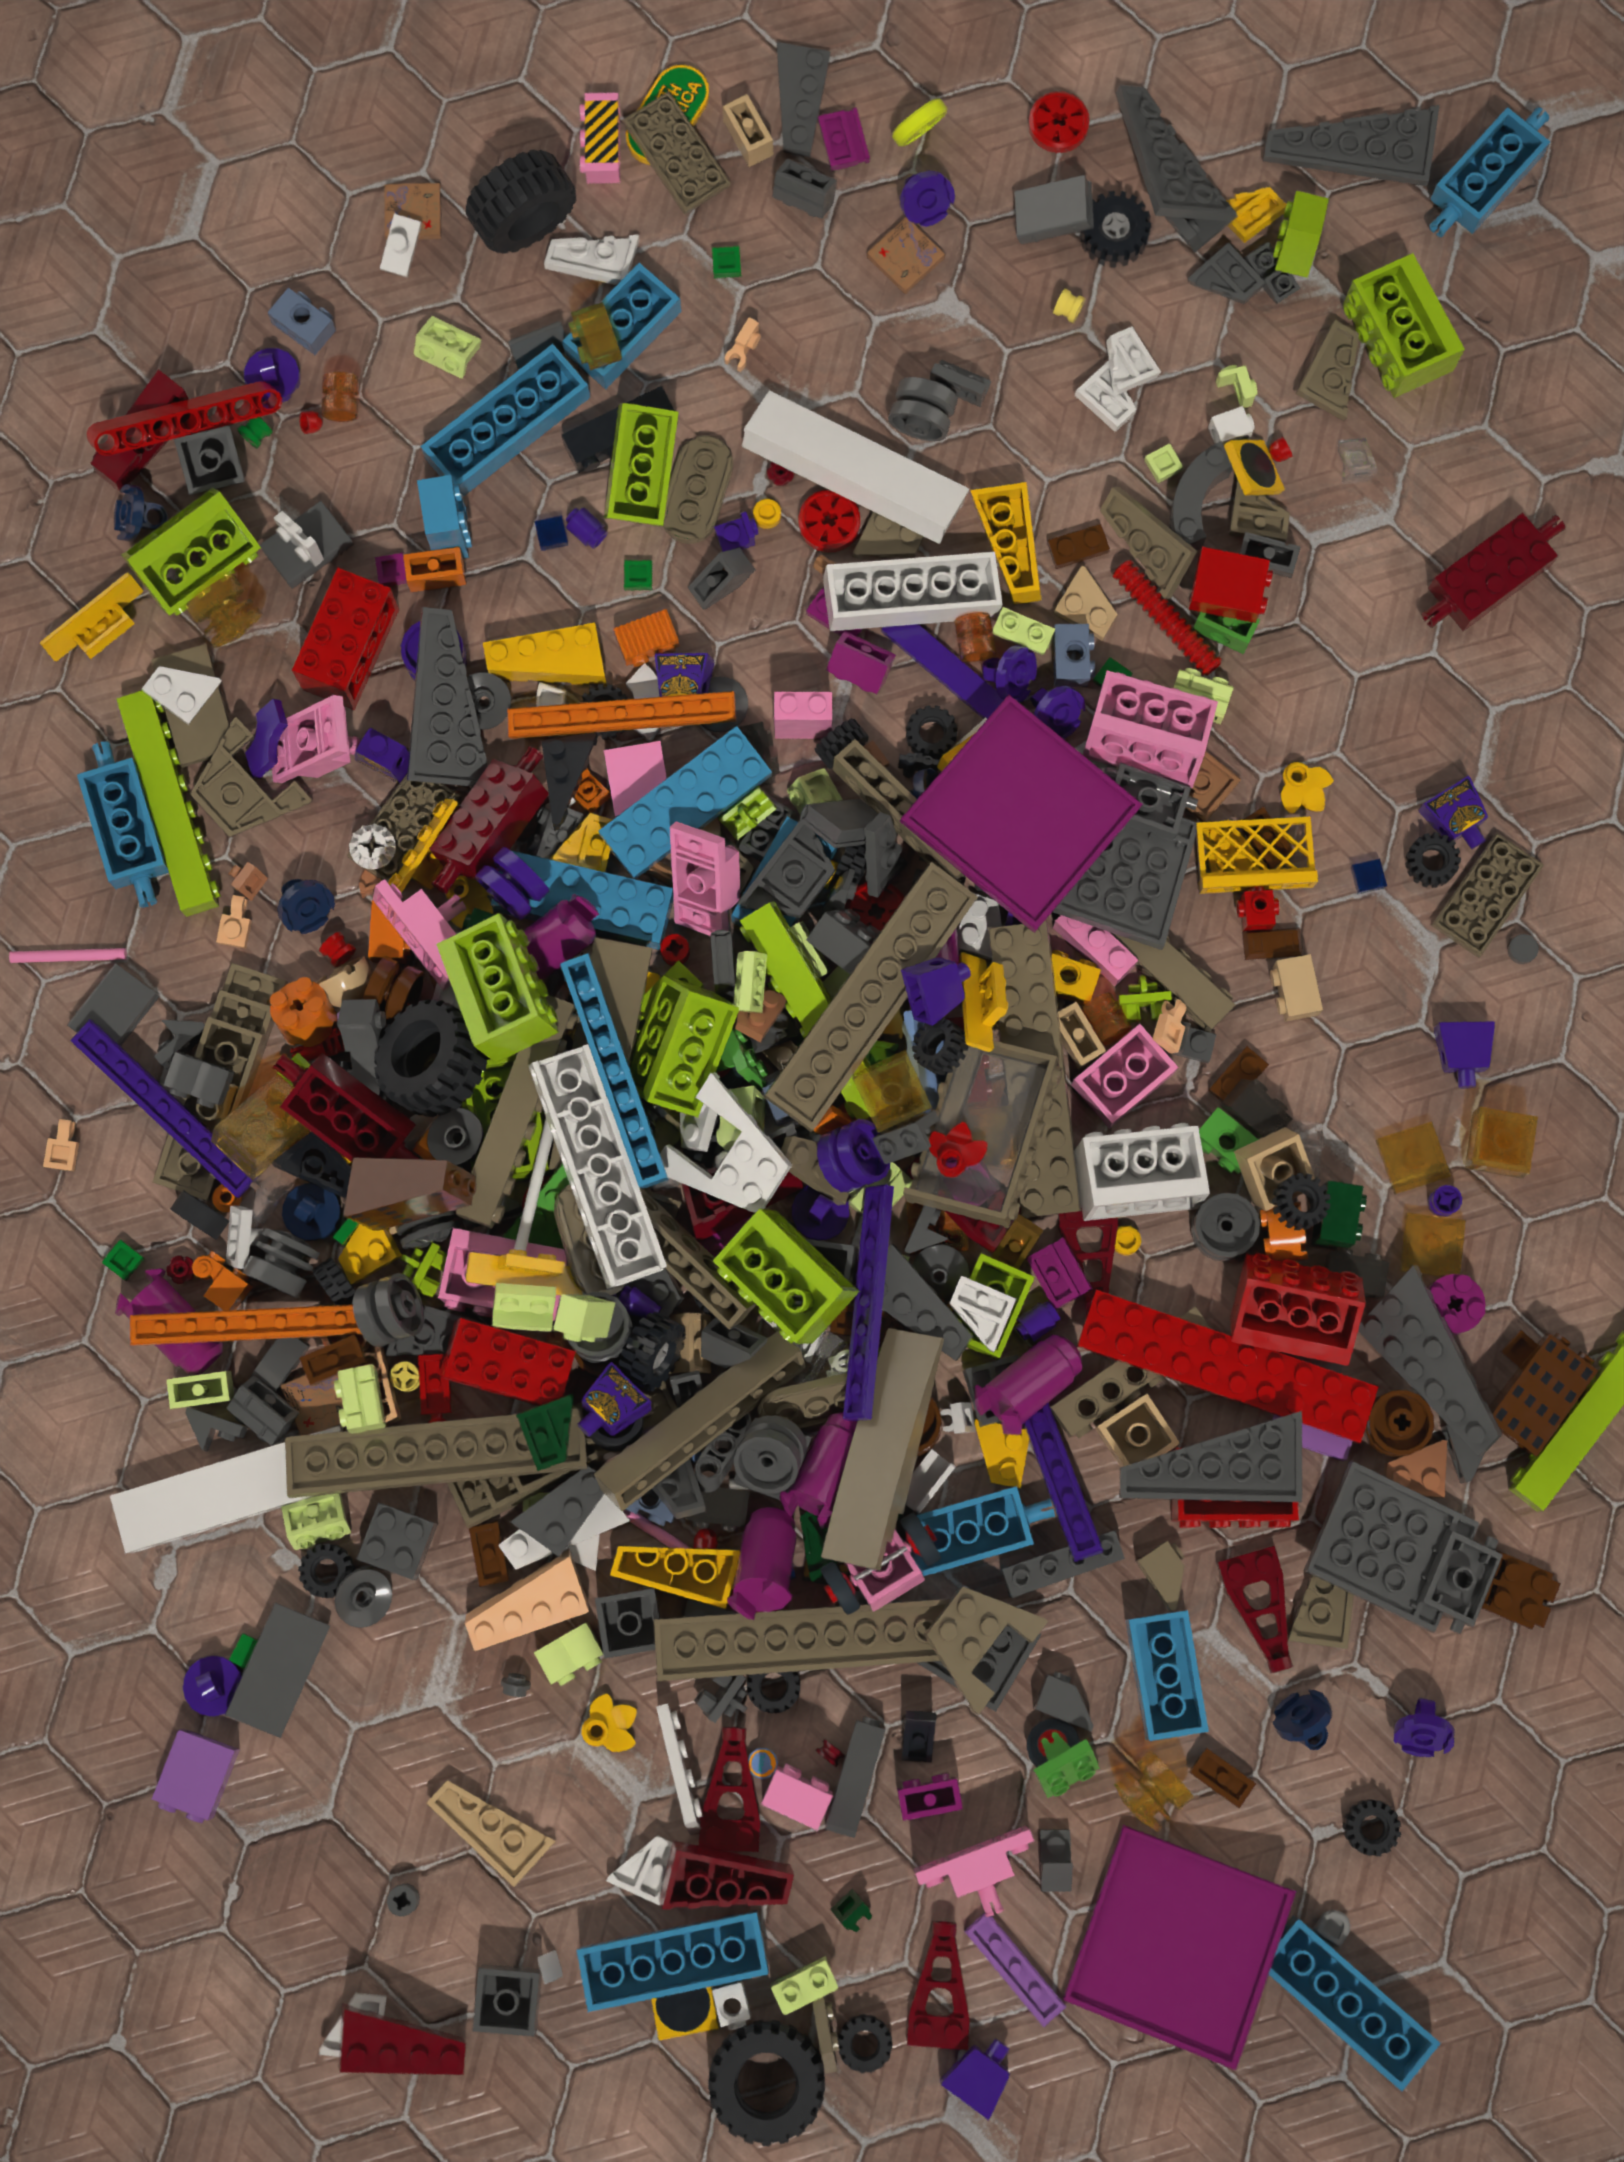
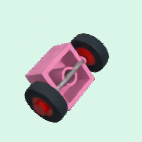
M911 1513L900 1520L906 1532L907 1542L903 1543L896 1530L894 1531L892 1543L887 1542L880 1571L844 1563L851 1574L849 1579L845 1573L840 1572L834 1562H830L820 1569L828 1584L824 1589L833 1603L839 1602L845 1614L850 1615L860 1608V1604L855 1597L854 1586L859 1587L874 1612L925 1581L922 1572L910 1554L912 1550L915 1554L920 1555L927 1566L941 1559L933 1543L937 1540L928 1524L923 1526L916 1514Z

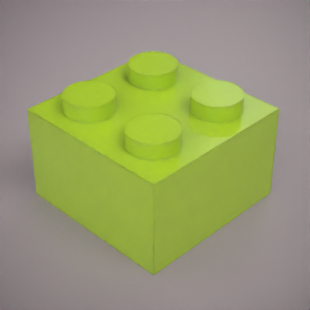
M1296 191L1293 202L1287 201L1283 218L1288 220L1283 219V222L1280 224L1277 239L1282 241L1277 240L1273 257L1278 258L1275 270L1308 278L1321 237L1329 198Z

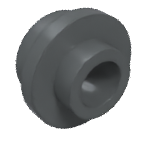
M510 1673L508 1677L501 1679V1686H503V1693L508 1696L524 1697L527 1694V1690L531 1687V1682L526 1680L525 1675Z

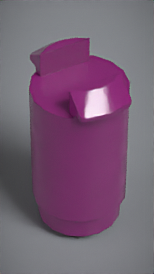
M573 894L571 900L558 902L523 930L529 940V945L526 946L528 953L534 956L539 970L536 971L539 980L545 981L561 968L560 963L573 959L594 942L596 936L591 920L598 916L599 913L584 897Z
M158 1268L145 1271L146 1278L151 1283L131 1302L121 1293L119 1294L116 1301L115 1314L121 1316L124 1313L130 1319V1315L197 1311L163 1278L166 1271ZM223 1342L155 1345L175 1367H181L189 1376L200 1375L205 1372L223 1353Z
M1051 1335L1045 1341H1039L983 1388L979 1385L975 1386V1406L979 1415L982 1416L990 1409L1002 1422L1003 1434H1021L1022 1424L1073 1382L1074 1377L1082 1371L1081 1354L1075 1345L1063 1336Z
M843 1412L830 1415L826 1424L820 1427L803 1460L795 1482L790 1486L788 1492L781 1491L779 1495L785 1511L791 1517L798 1505L802 1509L818 1516L821 1529L829 1527L843 1470L858 1422L844 1420Z
M766 1507L756 1510L751 1514L743 1532L733 1588L734 1594L727 1598V1602L733 1610L752 1620L755 1619L756 1611L770 1612L778 1609L781 1610L792 1599V1595L789 1592V1584L797 1541L794 1519L782 1509Z

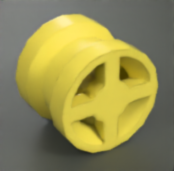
M1065 288L1056 303L1053 314L1057 316L1063 315L1067 317L1069 322L1074 323L1083 307L1085 297L1080 295L1076 297L1071 294L1070 290Z
M406 1361L399 1362L391 1369L390 1381L396 1389L402 1392H412L420 1386L419 1368L414 1364Z

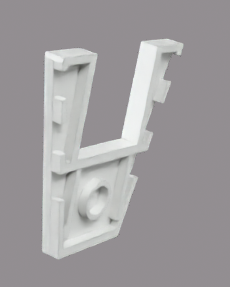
M715 1072L710 1073L696 1098L742 1131L714 1176L710 1175L670 1144L665 1145L660 1155L669 1178L756 1213L759 1208L765 1209L792 1167V1164L772 1139L766 1136L757 1126V1121L751 1114L748 1115L738 1103L739 1100L734 1093L728 1090L719 1080V1075Z

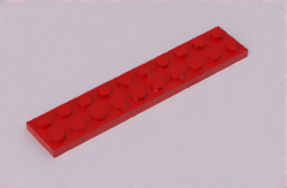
M1095 1290L1077 1347L1280 1417L1302 1411L1303 1425L1358 1444L1362 1441L1379 1388L1376 1385L1277 1351L1231 1342L1230 1335L1099 1290Z

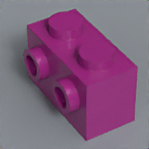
M844 631L835 644L826 671L832 673L840 680H847L858 685L863 691L878 694L886 682L896 655Z
M949 1773L931 1776L932 1782L920 1784L919 1778L903 1781V1787L897 1788L903 1821L963 1810L957 1778H950Z

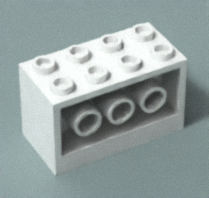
M1188 1123L1175 1124L1170 1129L1150 1126L1144 1128L1141 1132L1121 1129L1115 1131L1112 1135L1092 1132L1086 1134L1075 1149L1080 1202L1084 1221L1198 1209L1210 1194L1198 1126H1189Z

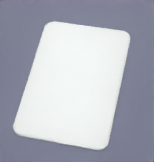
M556 1950L538 1957V1963L545 1984L563 1977Z

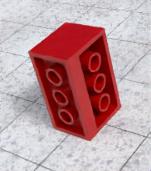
M337 568L292 668V672L302 690L324 699L332 695L343 696V706L355 711L399 612V607L391 588Z
M1246 1254L1230 1315L1231 1342L1349 1366L1366 1303L1363 1279L1352 1272L1344 1271L1337 1273L1329 1271L1323 1266L1315 1265L1308 1267L1300 1265L1293 1260L1279 1261L1273 1260L1264 1254Z
M459 1318L454 1322L438 1377L540 1406L563 1397L576 1351Z
M1175 1448V1449L1171 1450L1170 1452L1175 1451V1450H1178V1449H1181V1448ZM1171 1499V1522H1179V1528L1201 1527V1522H1209V1528L1231 1527V1522H1238L1239 1528L1261 1527V1522H1268V1528L1291 1527V1522L1299 1520L1298 1502Z

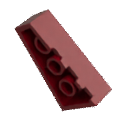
M158 369L126 415L189 398L182 387ZM190 413L184 414L180 419V423L186 422L190 417ZM163 420L157 421L153 426V430L159 429L163 424ZM136 427L129 428L126 431L125 437L132 436ZM168 441L110 456L101 455L96 451L90 464L99 476L120 492L125 484H131Z
M714 1167L705 1171L714 1176L718 1169ZM788 1172L766 1207L803 1189L802 1181ZM681 1183L694 1234L698 1242L754 1214L744 1208Z
M673 1840L659 1902L662 1910L673 1909V1907H688V1909L701 1908V1906L718 1905L719 1907H731V1905L747 1904L748 1906L788 1904L795 1874L790 1864Z
M342 2003L338 2061L340 2073L464 2075L466 2043L463 2037Z

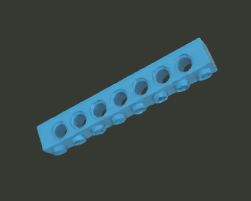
M585 954L562 962L560 965L638 1186L642 1190L667 1181L669 1178L591 957L589 954Z

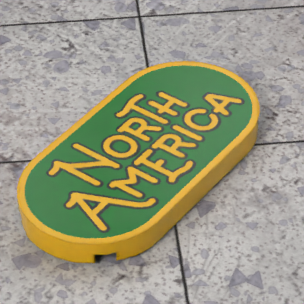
M677 65L670 67L659 75L638 110L669 92L692 127H694L709 101L707 80L699 70L691 66ZM626 130V141L631 155L639 162L650 165Z

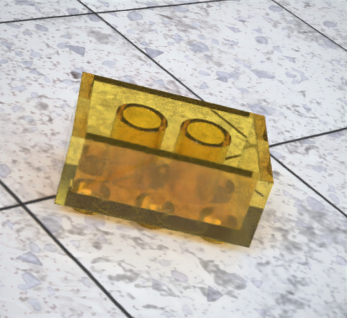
M276 1074L215 1125L211 1142L252 1181L273 1163V1160L310 1132L308 1128L280 1108V1105L292 1091L293 1087L279 1074Z

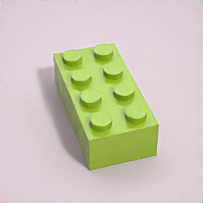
M628 403L619 404L604 518L659 527L663 526L678 411Z

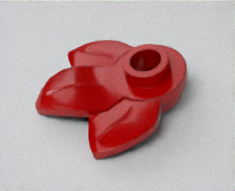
M965 1122L956 1125L946 1136L940 1132L932 1131L929 1138L931 1143L929 1151L937 1159V1168L942 1175L949 1178L957 1177L964 1172L966 1167L974 1166L981 1162L988 1148L987 1141H973L970 1129ZM950 1160L957 1161L955 1167H947V1163Z

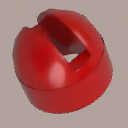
M315 411L301 412L299 416L300 428L304 434L318 432L323 425L320 414Z
M1283 437L1275 440L1270 445L1269 453L1274 461L1282 462L1293 457Z
M705 1528L698 1530L694 1537V1549H717L718 1540L715 1532Z

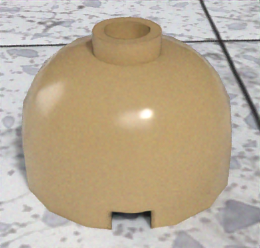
M363 956L334 969V972L329 975L330 978L327 979L326 975H324L315 982L323 988L332 1006L341 1008L342 1000H363L373 971L366 957Z

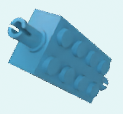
M1507 107L1441 179L1430 199L1443 210L1429 225L1433 233L1439 228L1436 236L1443 237L1456 221L1473 234L1539 162L1550 144V141L1538 132L1549 120V115L1546 111L1540 116L1539 114L1543 109L1536 107L1533 113L1524 121Z
M100 742L102 748L96 743L92 746V750L94 751L99 768L77 774V778L108 882L115 889L133 884L139 901V907H149L148 902L151 903V906L155 905L157 899L150 880L167 874L169 871L136 762L133 758H128L115 763L110 742Z
M1016 1486L919 1514L917 1517L923 1526L928 1524L937 1539L933 1543L941 1559L927 1566L920 1555L915 1554L913 1550L910 1554L922 1575L927 1576L1033 1545L1029 1529L1030 1523L1055 1517L1054 1509L1041 1511V1509L1053 1506L1052 1502L1048 1498L1047 1500L1025 1506L1021 1502Z

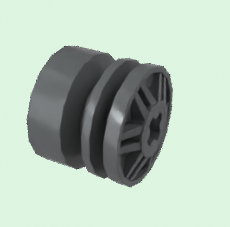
M455 1210L401 1225L397 1229L398 1235H408L400 1240L402 1248H423L431 1246L432 1242L437 1244L446 1240L452 1235L453 1228L461 1229L458 1221H449L457 1216Z
M264 1227L261 1235L273 1241L271 1245L257 1241L256 1245L266 1252L264 1258L250 1255L242 1273L299 1299L307 1281L296 1274L298 1268L312 1271L314 1267L302 1260L304 1256L318 1260L320 1253L315 1251L306 1241L282 1230H270Z

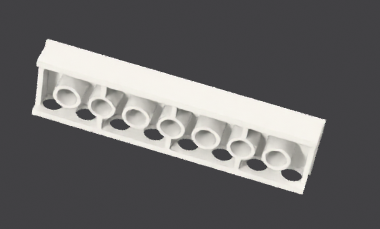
M770 390L744 428L745 434L742 447L938 544L941 543L945 532L959 509L962 508L965 497L969 492V488Z
M587 1044L529 1064L528 1067L607 1290L662 1271L667 1265L589 1045Z
M339 1425L313 1434L342 1432L343 1427ZM285 1442L110 1495L125 1553H136L315 1497L289 1498L287 1496Z

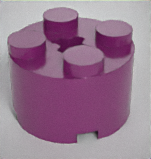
M1450 1274L1437 1279L1427 1286V1289H1430L1434 1297L1433 1301L1441 1317H1444L1453 1336L1471 1330L1485 1315L1484 1294L1479 1285L1469 1276ZM1451 1301H1456L1457 1307L1449 1309L1447 1304Z

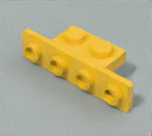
M125 573L40 642L41 646L55 662L77 645L92 659L135 624L123 608L142 594L143 590L130 573Z
M441 800L435 806L432 815H434L429 825L426 824L420 830L417 836L419 841L414 849L408 850L402 859L404 865L398 874L392 875L388 881L389 885L394 884L402 893L410 879H413L426 889H432L433 880L436 879L444 866L432 854L429 848L439 836L445 823L458 804L456 800Z
M962 952L959 955V963H965L971 972L970 978L962 982L965 994L964 1001H962L965 1042L968 1046L991 1052L994 1049L992 1026L1008 1010L1004 968L1002 964L992 962L987 968L984 959Z
M510 1249L509 1254L506 1253L501 1256L471 1252L468 1255L465 1281L468 1283L496 1286V1283L556 1287V1295L558 1296L562 1294L583 1295V1291L580 1290L573 1280L570 1267L565 1266V1262L556 1261L555 1255L538 1254V1258L528 1257L527 1251Z

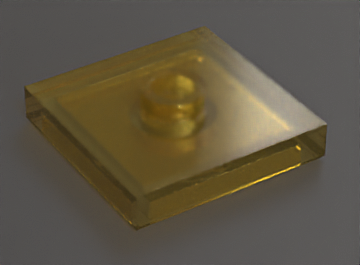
M1432 1121L1375 1140L1394 1195L1451 1177Z
M1406 1213L1400 1271L1408 1272L1413 1265H1418L1421 1273L1425 1275L1443 1277L1450 1274H1461L1466 1220Z

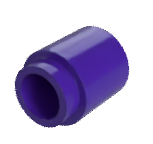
M585 507L580 510L575 508L566 518L568 522L566 529L586 547L590 546L592 549H595L608 534L604 529L605 525Z
M1049 1301L1043 1304L1039 1302L1017 1317L1018 1325L1015 1328L1024 1341L1030 1339L1032 1342H1035L1055 1328V1323L1061 1319Z

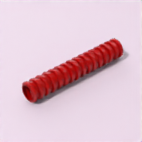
M1132 560L1123 562L1114 571L1113 578L1119 580L1118 584L1120 586H1125V592H1130L1132 599H1137L1136 604L1142 605L1144 612H1149L1148 617L1155 619L1154 623L1160 625L1159 629L1161 631H1166L1165 635L1168 638H1172L1171 642L1178 644V650H1183V655L1190 657L1189 662L1195 663L1197 670H1202V676L1211 674L1221 664L1222 658L1216 657L1214 650L1210 651V645L1204 644V639L1197 636L1198 632L1191 630V624L1187 625V620L1180 618V612H1175V607L1168 605L1169 600L1163 599L1160 592H1156L1157 587L1151 586L1149 579L1145 580V574L1138 572L1139 568L1133 566L1134 562Z

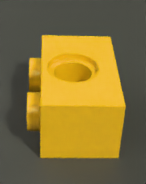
M1052 950L1056 996L1088 1007L1101 969L1095 968L1096 964L1091 961L1080 959L1078 962L1069 959V955L1062 951ZM1069 970L1074 973L1076 980L1067 983L1061 979L1060 973Z

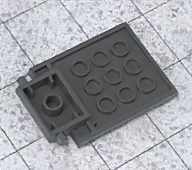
M1119 763L1116 770L1106 767L1104 773L1143 805L1053 912L1162 950L1166 943L1197 833L1196 822L1182 818L1185 807L1193 810L1196 809L1198 799L1188 796L1191 787Z
M1349 1461L1303 1571L1431 1633H1435L1441 1616L1444 1615L1453 1620L1449 1630L1461 1634L1464 1625L1474 1627L1503 1555L1495 1551L1499 1540L1487 1536L1484 1545L1473 1541L1480 1524L1479 1522L1356 1462Z

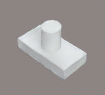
M394 214L380 265L381 270L408 278L422 222Z
M230 1206L226 1264L237 1269H244L249 1260L250 1246H257V1241L267 1244L269 1238L261 1235L264 1228H251L253 1210L243 1206Z

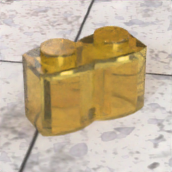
M603 302L571 312L573 321L568 322L573 339L579 338L581 346L577 347V351L582 364L587 363L591 371L622 360L621 352Z

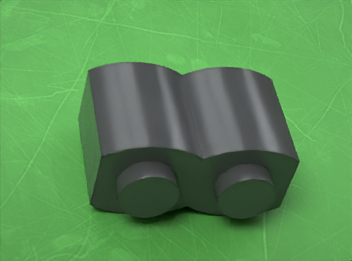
M175 1052L164 1085L171 1088L169 1093L187 1098V1095L190 1094L198 1098L196 1103L214 1108L215 1104H224L234 1071L181 1052Z

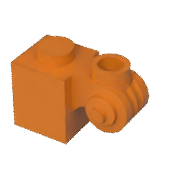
M212 1250L209 1255L200 1256L194 1260L192 1270L197 1277L203 1280L213 1278L212 1285L203 1296L224 1311L237 1310L253 1288V1286L246 1282L249 1276L243 1274L237 1268H234L233 1271L223 1266L226 1260Z

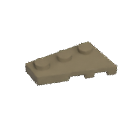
M1334 320L1295 394L1344 421L1348 414L1347 404L1348 397L1351 394L1352 369L1355 366L1359 333Z

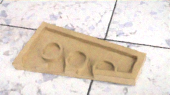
M448 1780L426 1803L512 1887L516 1886L556 1842Z

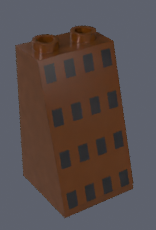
M353 1158L343 1216L373 1231H380L471 1206L473 1195L476 1192V1176L448 1160Z
M1557 1332L1554 1336L1546 1333L1535 1349L1524 1360L1521 1367L1517 1369L1488 1406L1501 1433L1524 1451L1534 1456H1538L1598 1372L1592 1366L1595 1362L1592 1358L1582 1351L1576 1354L1568 1348L1571 1343Z

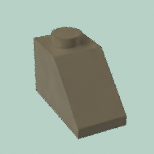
M1164 1541L1135 1562L1167 1610L1173 1611L1178 1605L1185 1567L1181 1560L1185 1557L1175 1543L1170 1545L1168 1541Z

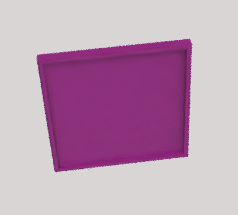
M1008 695L902 816L900 822L1035 933L1143 804L1016 699Z
M1123 1825L1063 2000L1236 2071L1297 1891Z

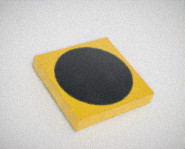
M1230 440L1224 444L1225 451L1244 495H1278L1285 490L1264 440Z
M711 1987L651 1999L658 2040L719 2029Z

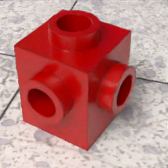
M1263 886L1248 888V891H1245L1240 897L1241 900H1237L1236 903L1237 917H1242L1243 931L1272 930L1276 925L1275 915H1279L1278 898H1274L1273 890H1265Z

